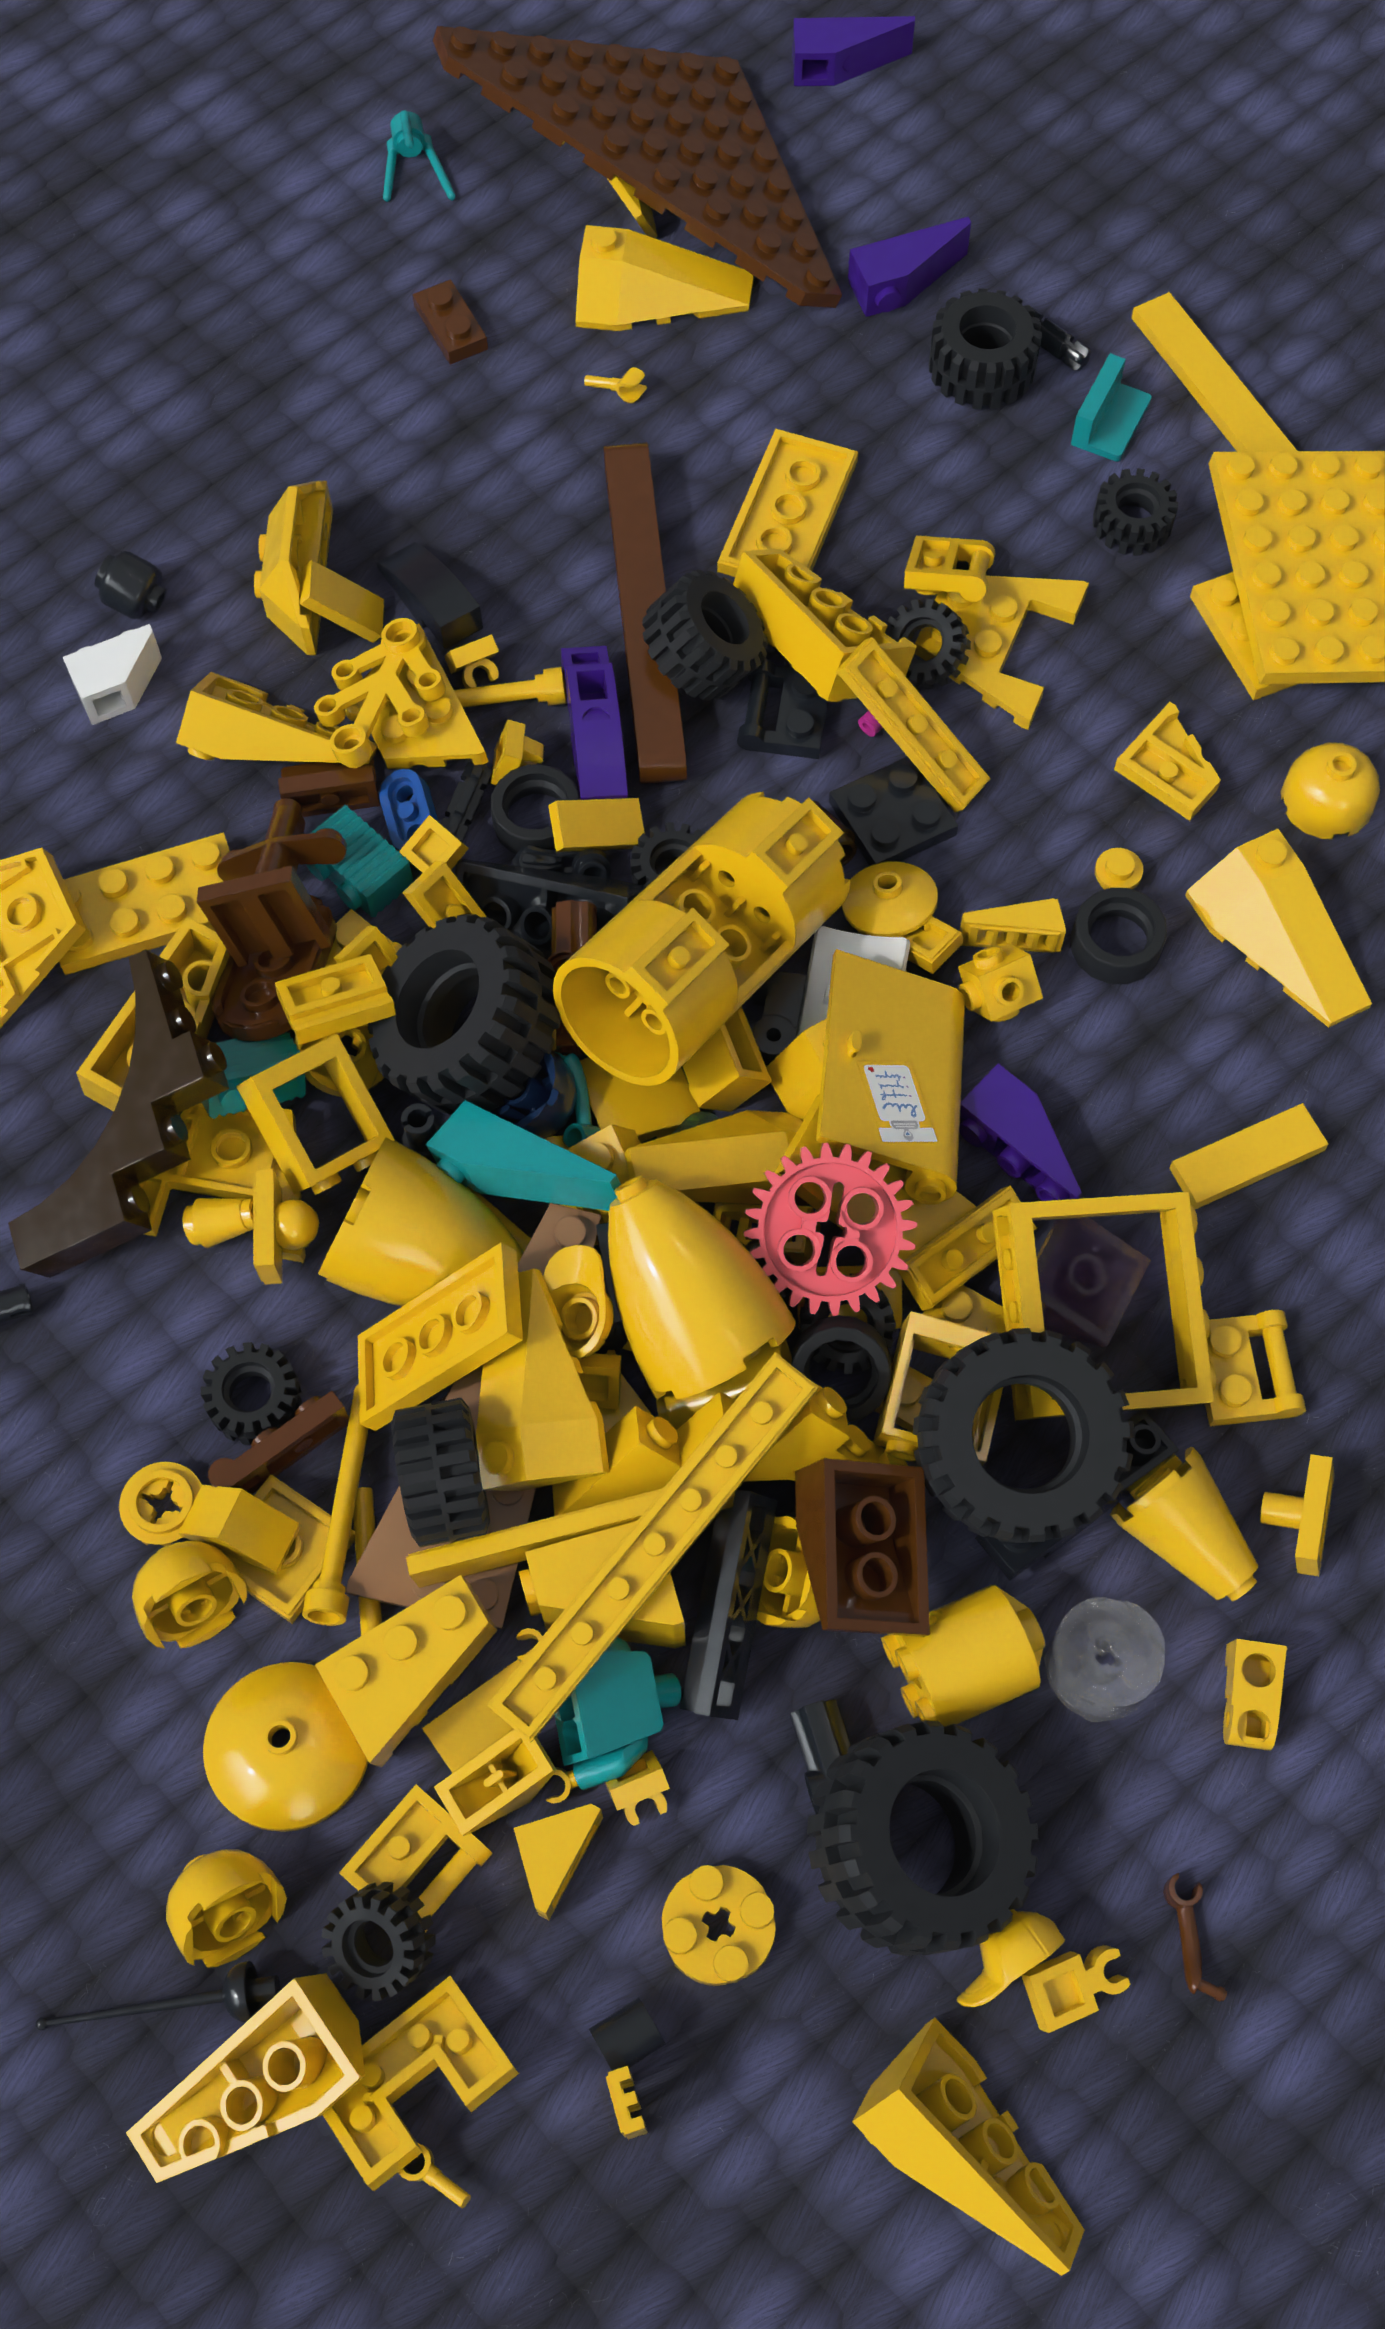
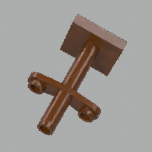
M285 798L275 802L264 841L241 850H231L221 858L217 867V873L223 882L198 887L196 902L238 967L247 966L249 954L270 950L274 958L278 959L294 955V944L316 940L321 949L330 947L331 931L298 877L297 870L298 865L339 863L346 855L347 843L338 831L331 828L320 829L316 833L304 834L306 822L302 816V807L293 799Z

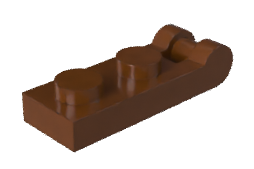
M330 1391L323 1397L314 1396L308 1399L296 1410L294 1418L280 1428L271 1427L260 1433L252 1441L251 1448L235 1460L229 1458L216 1460L208 1470L210 1483L214 1487L241 1488L250 1494L254 1493L263 1485L270 1474L276 1477L346 1427L349 1416L344 1405L333 1391Z

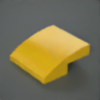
M590 1057L580 1060L587 1082L589 1104L601 1130L610 1124L635 1130L641 1143L655 1136L661 1138L705 1124L702 1113L690 1094L689 1084L682 1068L662 1084L642 1086L632 1084L610 1074Z

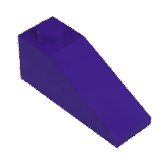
M969 217L850 249L848 282L865 317L890 312L906 306L966 256L972 223Z

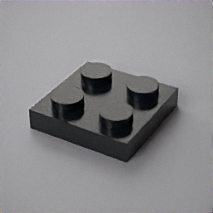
M908 756L837 788L829 794L830 805L841 822L854 833L855 844L870 866L882 862H901L957 835L958 824L932 785Z

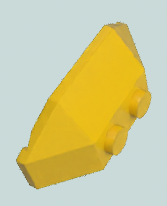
M320 480L288 486L269 514L267 533L260 534L259 557L263 564L262 571H255L254 574L255 597L262 598L267 617L307 655L317 654L321 615L300 605L302 566L310 560H314L325 567L327 566L333 514L327 481Z

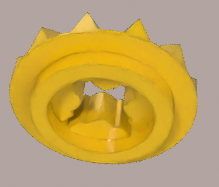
M157 1462L143 1467L128 1480L121 1493L119 1512L123 1525L132 1536L145 1545L167 1546L184 1538L179 1535V1531L202 1486L200 1480L189 1468L174 1462ZM172 1491L171 1500L179 1507L181 1512L176 1510L174 1512L165 1511L161 1518H158L156 1521L157 1511L145 1498L163 1500L166 1494Z

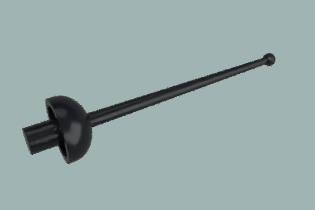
M246 1961L235 1965L228 1972L223 1983V1989L48 2020L41 2017L36 2021V2028L38 2030H45L48 2026L223 2002L228 2013L234 2019L246 2023L260 2010V2002L270 2001L281 1991L280 1980L277 1975L258 1978L254 1964L251 1961Z

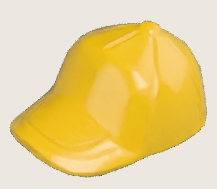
M572 1245L557 1251L550 1258L543 1278L563 1323L561 1334L570 1356L577 1357L579 1360L593 1355L605 1343L613 1324L614 1311L612 1300L605 1290L604 1271L600 1254L591 1246Z
M1010 1910L1013 1913L1012 1921L1001 1932L989 1934L988 1940L979 1944L984 1966L983 1972L966 1988L965 1992H962L957 1997V2002L965 2007L982 2006L1002 1993L1011 1982L1047 1959L1065 1942L1056 1924L1037 1912Z

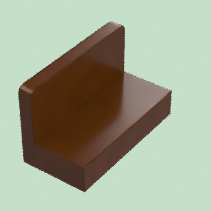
M373 758L369 764H364L358 768H349L341 763L325 762L287 766L281 769L282 778H278L281 799L288 798L297 801L302 807L303 817L335 813L344 805H348L350 810L380 806Z

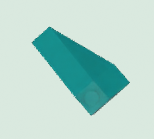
M466 1100L463 1101L426 1144L438 1168L457 1183H462L464 1186L480 1194L609 1211L611 1202L617 1198L614 1190L621 1185L616 1174Z

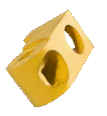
M1235 1639L1226 1644L1225 1666L1227 1667L1225 1698H1227L1223 1721V1739L1225 1744L1269 1751L1273 1749L1279 1724L1287 1646Z

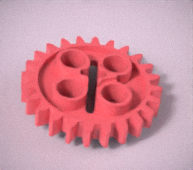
M822 1143L819 1158L814 1159L811 1152L804 1146L800 1148L801 1163L795 1165L788 1157L783 1156L780 1159L785 1173L779 1176L769 1170L764 1172L765 1177L772 1185L769 1191L753 1188L752 1193L762 1201L761 1208L745 1209V1214L758 1220V1227L743 1231V1236L758 1239L759 1246L749 1252L755 1259L764 1258L766 1263L762 1266V1269L767 1276L774 1274L777 1277L773 1284L779 1293L787 1287L791 1290L789 1306L794 1308L804 1296L808 1298L810 1314L815 1315L821 1302L825 1301L828 1303L831 1314L838 1316L840 1302L847 1300L854 1312L860 1311V1295L865 1293L868 1298L877 1303L880 1301L875 1288L877 1284L881 1282L894 1289L896 1287L893 1278L889 1275L892 1267L899 1270L908 1269L909 1266L898 1257L900 1250L915 1249L916 1245L903 1239L902 1236L903 1231L916 1228L917 1222L902 1219L901 1212L909 1209L914 1204L912 1200H896L894 1195L902 1188L904 1183L902 1180H897L886 1184L883 1179L890 1168L887 1163L880 1165L875 1170L869 1169L871 1152L865 1151L855 1162L851 1160V1145L844 1144L839 1156L833 1157L829 1144ZM806 1182L816 1183L824 1194L821 1207L812 1213L802 1212L795 1203L797 1188ZM840 1182L843 1184V1193L835 1220L836 1224L844 1227V1232L842 1236L832 1237L826 1273L819 1276L816 1273V1268L823 1247L824 1235L816 1231L817 1222H827L833 1187L835 1183ZM859 1193L868 1194L875 1203L873 1217L863 1224L853 1222L847 1213L849 1200ZM794 1235L807 1236L813 1245L812 1255L805 1263L792 1264L784 1256V1245ZM847 1246L859 1247L864 1255V1265L854 1275L842 1274L836 1265V1257L839 1251Z

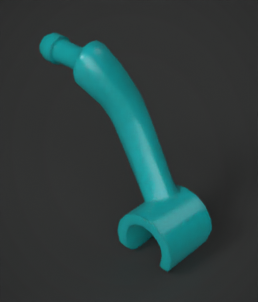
M555 1052L564 1059L575 1077L577 1089L575 1115L577 1124L569 1125L563 1134L564 1144L567 1147H571L601 1129L592 1125L587 1082L578 1056L574 1053L564 1056L559 1052Z

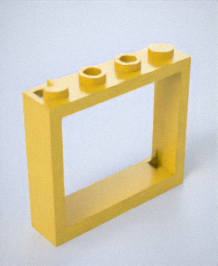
M1189 1192L1009 1203L992 1210L1005 1331L1008 1332L1016 1328H1030L1031 1332L1041 1333L1045 1329L1033 1221L1160 1212L1180 1389L1125 1393L1129 1405L1122 1408L1123 1411L1214 1402L1213 1391L1217 1382L1216 1372L1213 1364L1209 1361L1207 1338L1210 1334V1320L1202 1305L1200 1287L1204 1280V1270L1201 1260L1196 1255L1194 1235L1197 1231L1198 1222L1196 1211L1190 1205ZM1025 1384L1011 1385L1015 1421L1065 1416L1058 1403L1052 1400V1397L1042 1389Z

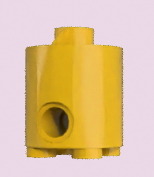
M989 1585L930 1611L929 1636L888 1634L881 1637L883 1648L891 1665L894 1668L900 1666L908 1684L901 1687L900 1690L904 1702L914 1719L919 1717L921 1721H939L944 1727L952 1724L957 1725L1040 1687L1039 1666L1043 1648H1045V1639L1039 1623L1027 1606L996 1585Z

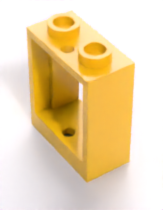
M337 1033L236 1086L294 1194L311 1187L314 1194L317 1195L342 1181L338 1172L353 1164L357 1172L371 1166L385 1137L395 1141ZM324 1064L366 1142L315 1169L273 1090Z
M910 1311L901 1325L891 1366L890 1389L882 1403L873 1443L886 1447L885 1453L897 1459L915 1461L914 1451L918 1450L917 1435L894 1428L913 1349L950 1359L957 1351L991 1333ZM1003 1387L991 1393L982 1402L974 1417L972 1440L975 1453L982 1466L987 1461Z

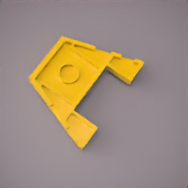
M985 575L988 582L986 594L977 602L966 601L957 592L942 591L937 594L935 601L938 604L942 602L962 619V623L967 626L969 631L966 638L971 641V650H965V655L969 657L966 665L960 663L957 669L961 673L956 678L952 675L949 678L959 685L964 681L983 695L982 701L994 709L1000 706L1014 716L1013 722L1029 730L1042 699L1044 687L1001 673L1028 611L1073 625L1086 596L1089 583L1078 580ZM933 627L922 628L915 642V645H917L915 654L925 661L934 658L942 647L940 631Z
M42 847L0 860V1029L86 931V927L52 854Z
M202 1102L184 1110L180 1115L188 1130L186 1144L191 1160L139 1184L145 1191L150 1204V1209L147 1213L152 1230L144 1235L155 1237L157 1236L171 1189L221 1198L249 1199L253 1198V1173H255V1170L273 1168L282 1188V1202L290 1199L301 1201V1191L296 1194L293 1193L248 1108L245 1112L228 1113L225 1117L219 1114L216 1119L209 1117ZM283 1109L296 1133V1121L293 1111ZM282 1248V1259L304 1263L306 1256L305 1248L299 1250Z

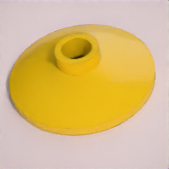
M895 861L882 862L859 871L850 879V890L845 902L842 904V910L849 924L861 933L871 936L899 937L916 931L930 920L938 903L937 887L931 876L915 865Z

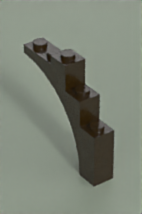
M146 949L129 957L135 990V1038L128 1075L117 1106L95 1147L71 1177L42 1203L8 1223L20 1270L51 1278L151 1231L152 1227L147 1213L150 1209L149 1200L139 1184L191 1160L186 1144L188 1130L178 1113L229 1089L224 1072L227 1069V1061L223 1051L215 1042L195 1034V1020L190 1011L185 1007L180 988L183 987V980L178 968L173 962L165 960Z

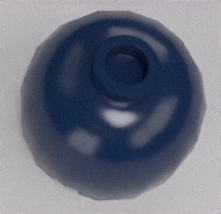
M551 1051L550 1054L545 1053L539 1064L542 1066V1069L535 1078L529 1077L524 1082L523 1086L525 1089L514 1098H504V1105L488 1112L543 1139L555 1136L567 1124L574 1112L577 1101V1089L574 1074L564 1059L554 1051Z

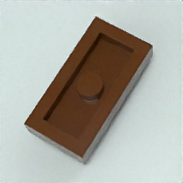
M451 279L412 294L415 309L450 365L488 350L485 333Z

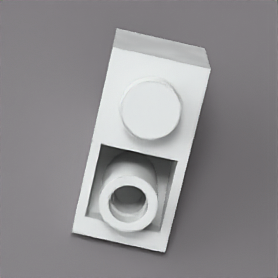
M150 624L135 630L125 631L119 636L93 646L83 647L77 652L63 657L72 682L92 725L135 709L162 659Z

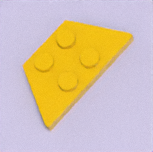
M427 639L426 646L421 653L430 667L440 672L446 686L445 693L434 701L421 699L414 685L415 675L406 663H404L398 676L413 702L423 707L429 720L427 731L417 737L406 736L397 720L398 713L388 698L371 735L388 769L411 768L415 765L446 767V761L451 759H472L474 765L486 764L489 762L486 752ZM382 664L373 667L364 678L378 672ZM365 699L356 703L359 710L361 709Z

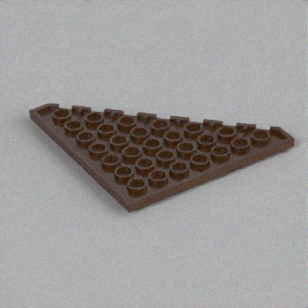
M437 26L433 43L443 69L458 80L463 74L483 87L481 91L482 96L508 113H511L514 108L534 121L532 129L559 147L566 142L585 154L583 163L611 181L615 176H618L636 188L633 196L660 214H663L666 209L687 222L684 230L711 248H714L719 243L737 255L734 263L763 282L768 276L788 289L785 297L797 305L837 307L842 297L841 290L737 59L726 56H702L691 52H666L655 48L623 47L619 44L586 43L582 40L551 39L541 35L524 36L509 34L504 31L471 30L461 26L455 28Z

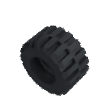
M988 288L978 289V293H972L970 290L962 292L960 299L952 297L946 301L945 308L940 307L936 314V321L933 323L928 366L929 372L932 373V382L935 386H941L940 393L946 398L953 396L955 397V403L962 406L965 403L973 404L972 408L982 409V405H989L991 409L1000 408L1001 402H1005L1008 405L1015 402L1017 395L1023 396L1029 390V384H1032L1035 378L1042 332H1040L1041 323L1039 318L1034 317L1035 311L1030 305L1023 306V299L1016 295L1013 297L1006 296V291L997 289V292L994 293L988 292Z
M701 569L693 570L691 573H686L649 606L646 610L647 615L643 617L642 622L645 628L643 632L644 642L650 648L647 651L651 659L655 660L658 664L659 671L663 676L666 675L671 680V684L676 688H683L687 695L694 698L699 695L702 700L719 699L761 665V662L767 655L765 647L768 646L767 636L763 633L765 626L758 617V611L753 603H750L745 597L746 594L740 588L734 587L730 580L725 577L719 578L715 572L709 570L706 573Z
M461 1397L395 1410L391 1423L393 1449L403 1506L413 1539L419 1547L486 1535L490 1524L486 1490L482 1488L476 1434L468 1405Z

